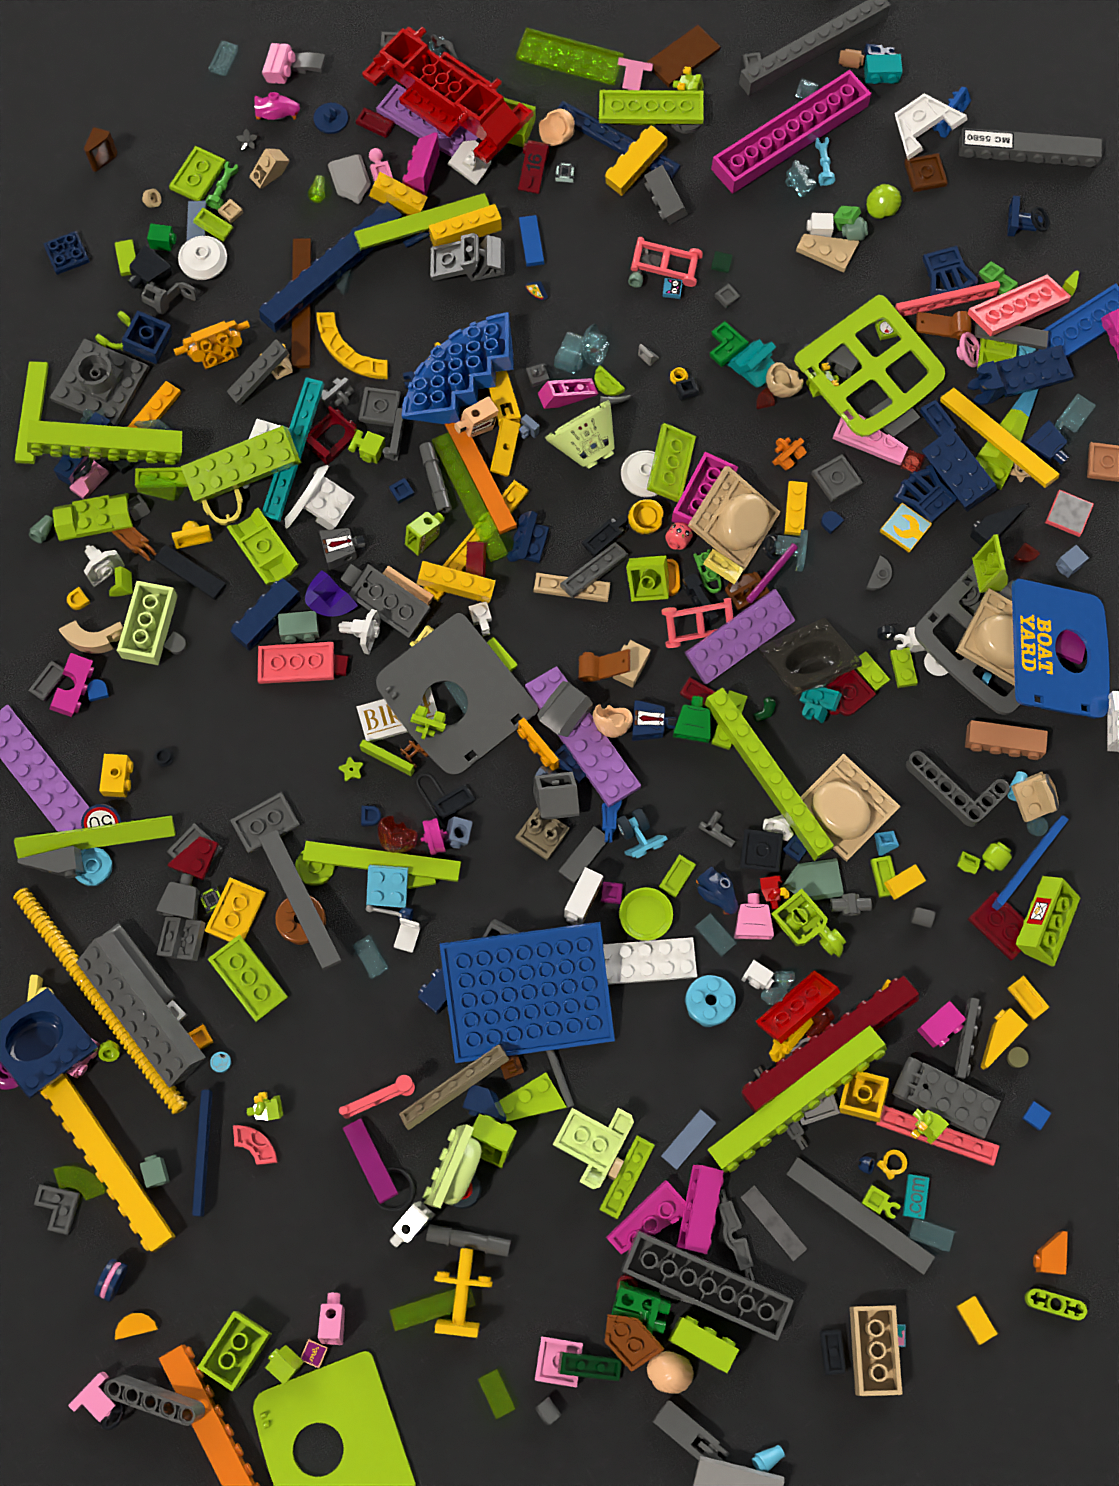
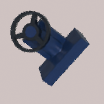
M1020 196L1012 197L1009 204L1007 236L1014 237L1017 229L1036 231L1037 229L1043 232L1049 228V217L1042 207L1034 208L1031 213L1019 212ZM1039 210L1041 214L1037 215L1035 214V211ZM1043 216L1046 222L1045 228L1043 227Z

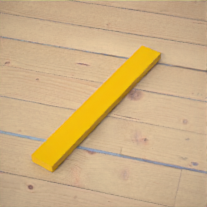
M953 388L941 397L940 402L1044 488L1059 478L1058 472L958 390Z
M515 480L502 494L511 514L529 493L527 488ZM489 512L484 515L443 564L444 567L463 572L466 569L467 541L488 542L497 532ZM428 587L423 588L434 595V599L437 601L446 593Z

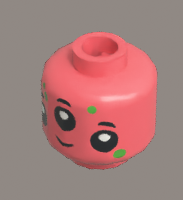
M684 522L672 524L665 535L668 546L677 550L685 549L693 537L691 528Z

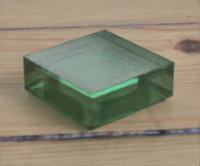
M715 251L711 269L728 273L733 255Z

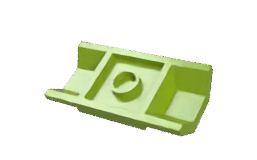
M981 338L977 368L986 362L994 361L995 363L1016 357L1017 345Z
M129 494L105 495L55 507L53 509L54 527L59 541L133 527L128 508Z
M256 508L248 519L238 525L227 526V529L266 585H272L281 578H288L298 567L297 562L259 508Z

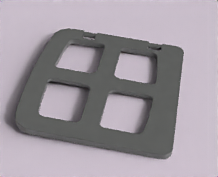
M972 565L917 623L914 634L924 649L969 692L996 713L1007 715L1016 710L1020 705L1015 698V687L1007 696L999 695L973 674L972 671L978 664L966 657L961 661L957 660L933 634V628L947 614L955 618L964 628H968L973 616L959 604V601L972 587L978 588L974 565ZM967 577L972 580L968 586L963 582ZM1005 586L1000 592H997L1012 601V590L1009 587ZM933 613L938 617L934 623L928 619Z

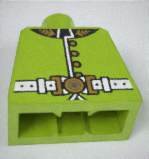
M425 512L406 526L405 545L417 556L439 536L440 524L445 521L443 515L437 512L432 516L429 512Z

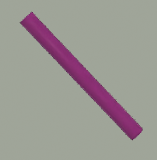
M791 544L748 595L746 600L752 604L798 549L795 544Z

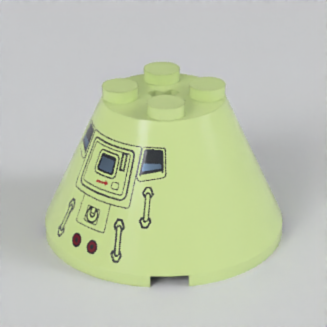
M607 400L601 403L600 406L586 411L556 429L555 435L552 433L548 434L545 439L582 467H593L598 463L597 460L599 458L606 459L614 454L612 451L615 447L611 403Z

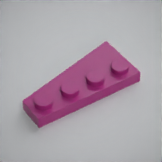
M665 1180L606 1238L622 1254L629 1250L637 1230L648 1235H655L666 1226L679 1221L683 1217L686 1201Z

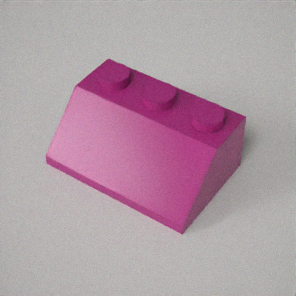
M434 132L418 139L417 145L413 146L412 160L408 161L407 175L404 174L402 184L425 196L440 154L438 133Z

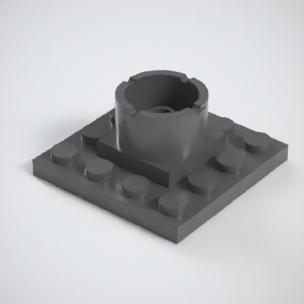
M84 339L50 399L57 404L88 417H92L96 412L109 419L113 426H117L150 368L147 364Z

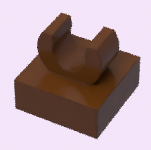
M518 1055L509 1056V1061L500 1066L505 1080L524 1073Z

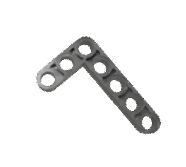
M919 751L913 752L906 761L908 771L969 827L976 826L1010 790L1009 784L1005 780H996L978 799L973 801L924 753ZM912 759L919 760L920 765L913 764ZM926 772L932 773L934 779L928 778ZM940 786H946L948 792H943ZM995 787L1001 788L1003 794L997 793ZM954 799L961 800L963 805H956ZM982 800H987L990 806H984ZM970 812L976 815V820L969 817Z

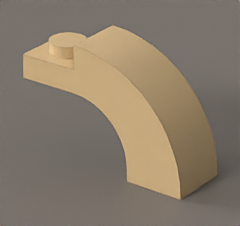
M75 620L59 628V631L75 649L85 653L97 654L113 649L110 643L120 640L123 626L118 622L99 632H87L80 628Z

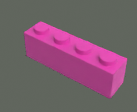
M693 1165L677 1242L678 1248L708 1254L712 1243V1229L716 1223V1208L720 1202L719 1192L724 1182V1171L703 1165Z

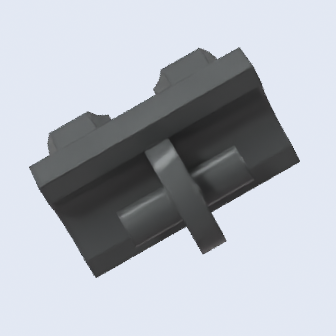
M346 377L342 380L336 378L332 383L333 388L330 391L327 389L323 390L321 394V399L327 410L329 406L335 409L341 403L347 406L350 403L348 397L354 392Z

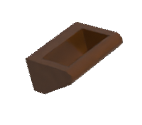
M93 127L84 150L92 170L96 172L116 157L117 150L109 131ZM97 148L98 153L95 157L93 154V150Z

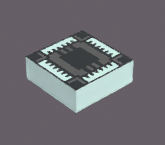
M557 163L555 181L573 183L574 164Z

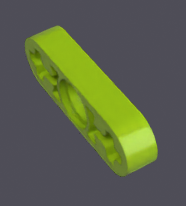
M1030 1289L1025 1294V1301L1031 1308L1072 1320H1081L1087 1314L1085 1304L1075 1299L1041 1289ZM1037 1293V1297L1046 1299L1045 1303L1036 1302L1034 1304L1031 1295ZM1053 1298H1057L1061 1302V1308L1057 1311L1053 1310L1050 1305ZM1078 1305V1309L1081 1310V1313L1076 1314V1316H1074L1075 1312L1071 1310H1066V1314L1064 1313L1066 1306L1076 1307Z

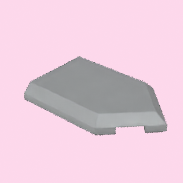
M357 154L331 161L328 167L337 195L360 204L364 194L371 187L362 156Z

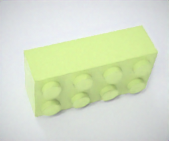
M141 581L136 582L117 648L121 658L159 665L163 645L178 597L174 588Z

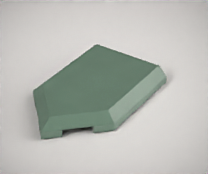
M836 858L797 864L782 885L794 894L803 889L812 901L837 898L844 895Z

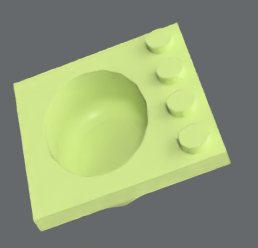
M466 1124L456 1126V1129L450 1131L447 1139L450 1143L447 1149L444 1148L439 1158L442 1160L440 1167H436L433 1171L431 1179L434 1181L431 1188L427 1187L423 1198L426 1200L424 1204L441 1208L443 1202L453 1205L460 1202L464 1197L475 1174L482 1152L480 1143L470 1137L474 1129L473 1127Z

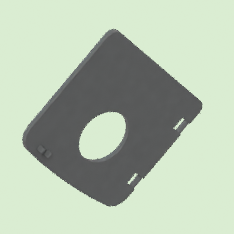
M461 613L454 614L390 663L378 674L376 679L378 691L404 728L428 756L445 773L451 775L464 772L516 731L518 723L513 725L510 721L519 714L521 718H525L528 721L538 712V706L470 621ZM443 681L458 685L464 691L468 701L464 717L455 724L445 726L443 732L428 728L435 731L434 737L426 735L425 740L421 739L422 733L415 730L417 726L423 728L424 726L412 723L410 720L418 706H422V699L426 690L431 685ZM473 750L476 756L467 761L464 756Z

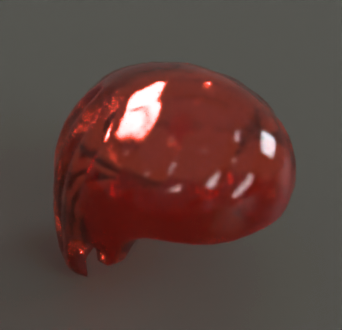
M387 816L379 821L378 837L380 844L385 850L391 853H402L416 846L418 842L417 832L408 829L403 822L401 824L395 823L394 816Z

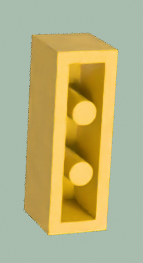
M379 172L369 194L370 197L383 204L386 202L390 203L396 210L406 216L421 212L427 200V196L382 172Z

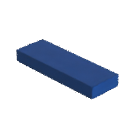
M536 215L519 217L526 266L544 265Z

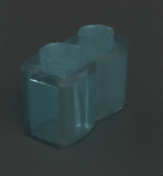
M568 331L555 357L554 367L572 374L580 370L583 364L582 358L589 352L588 338Z

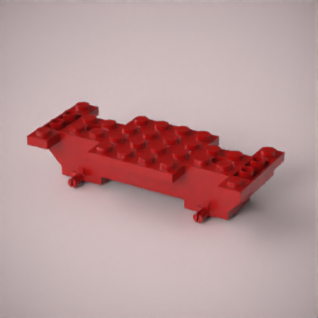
M410 27L402 28L373 58L374 62L362 73L363 77L376 86L388 74L408 88L398 98L399 102L443 134L450 137L462 126L483 140L473 150V153L487 164L534 116L533 111L522 103H519L511 110L504 101V97L496 92V89L502 84L500 79L496 78L491 83L447 52H444L439 57L429 50L428 45L421 41V37L427 33L423 27L417 32Z

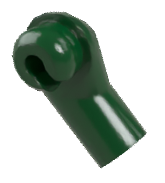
M771 697L764 699L762 711L753 714L756 723L773 715L776 702Z

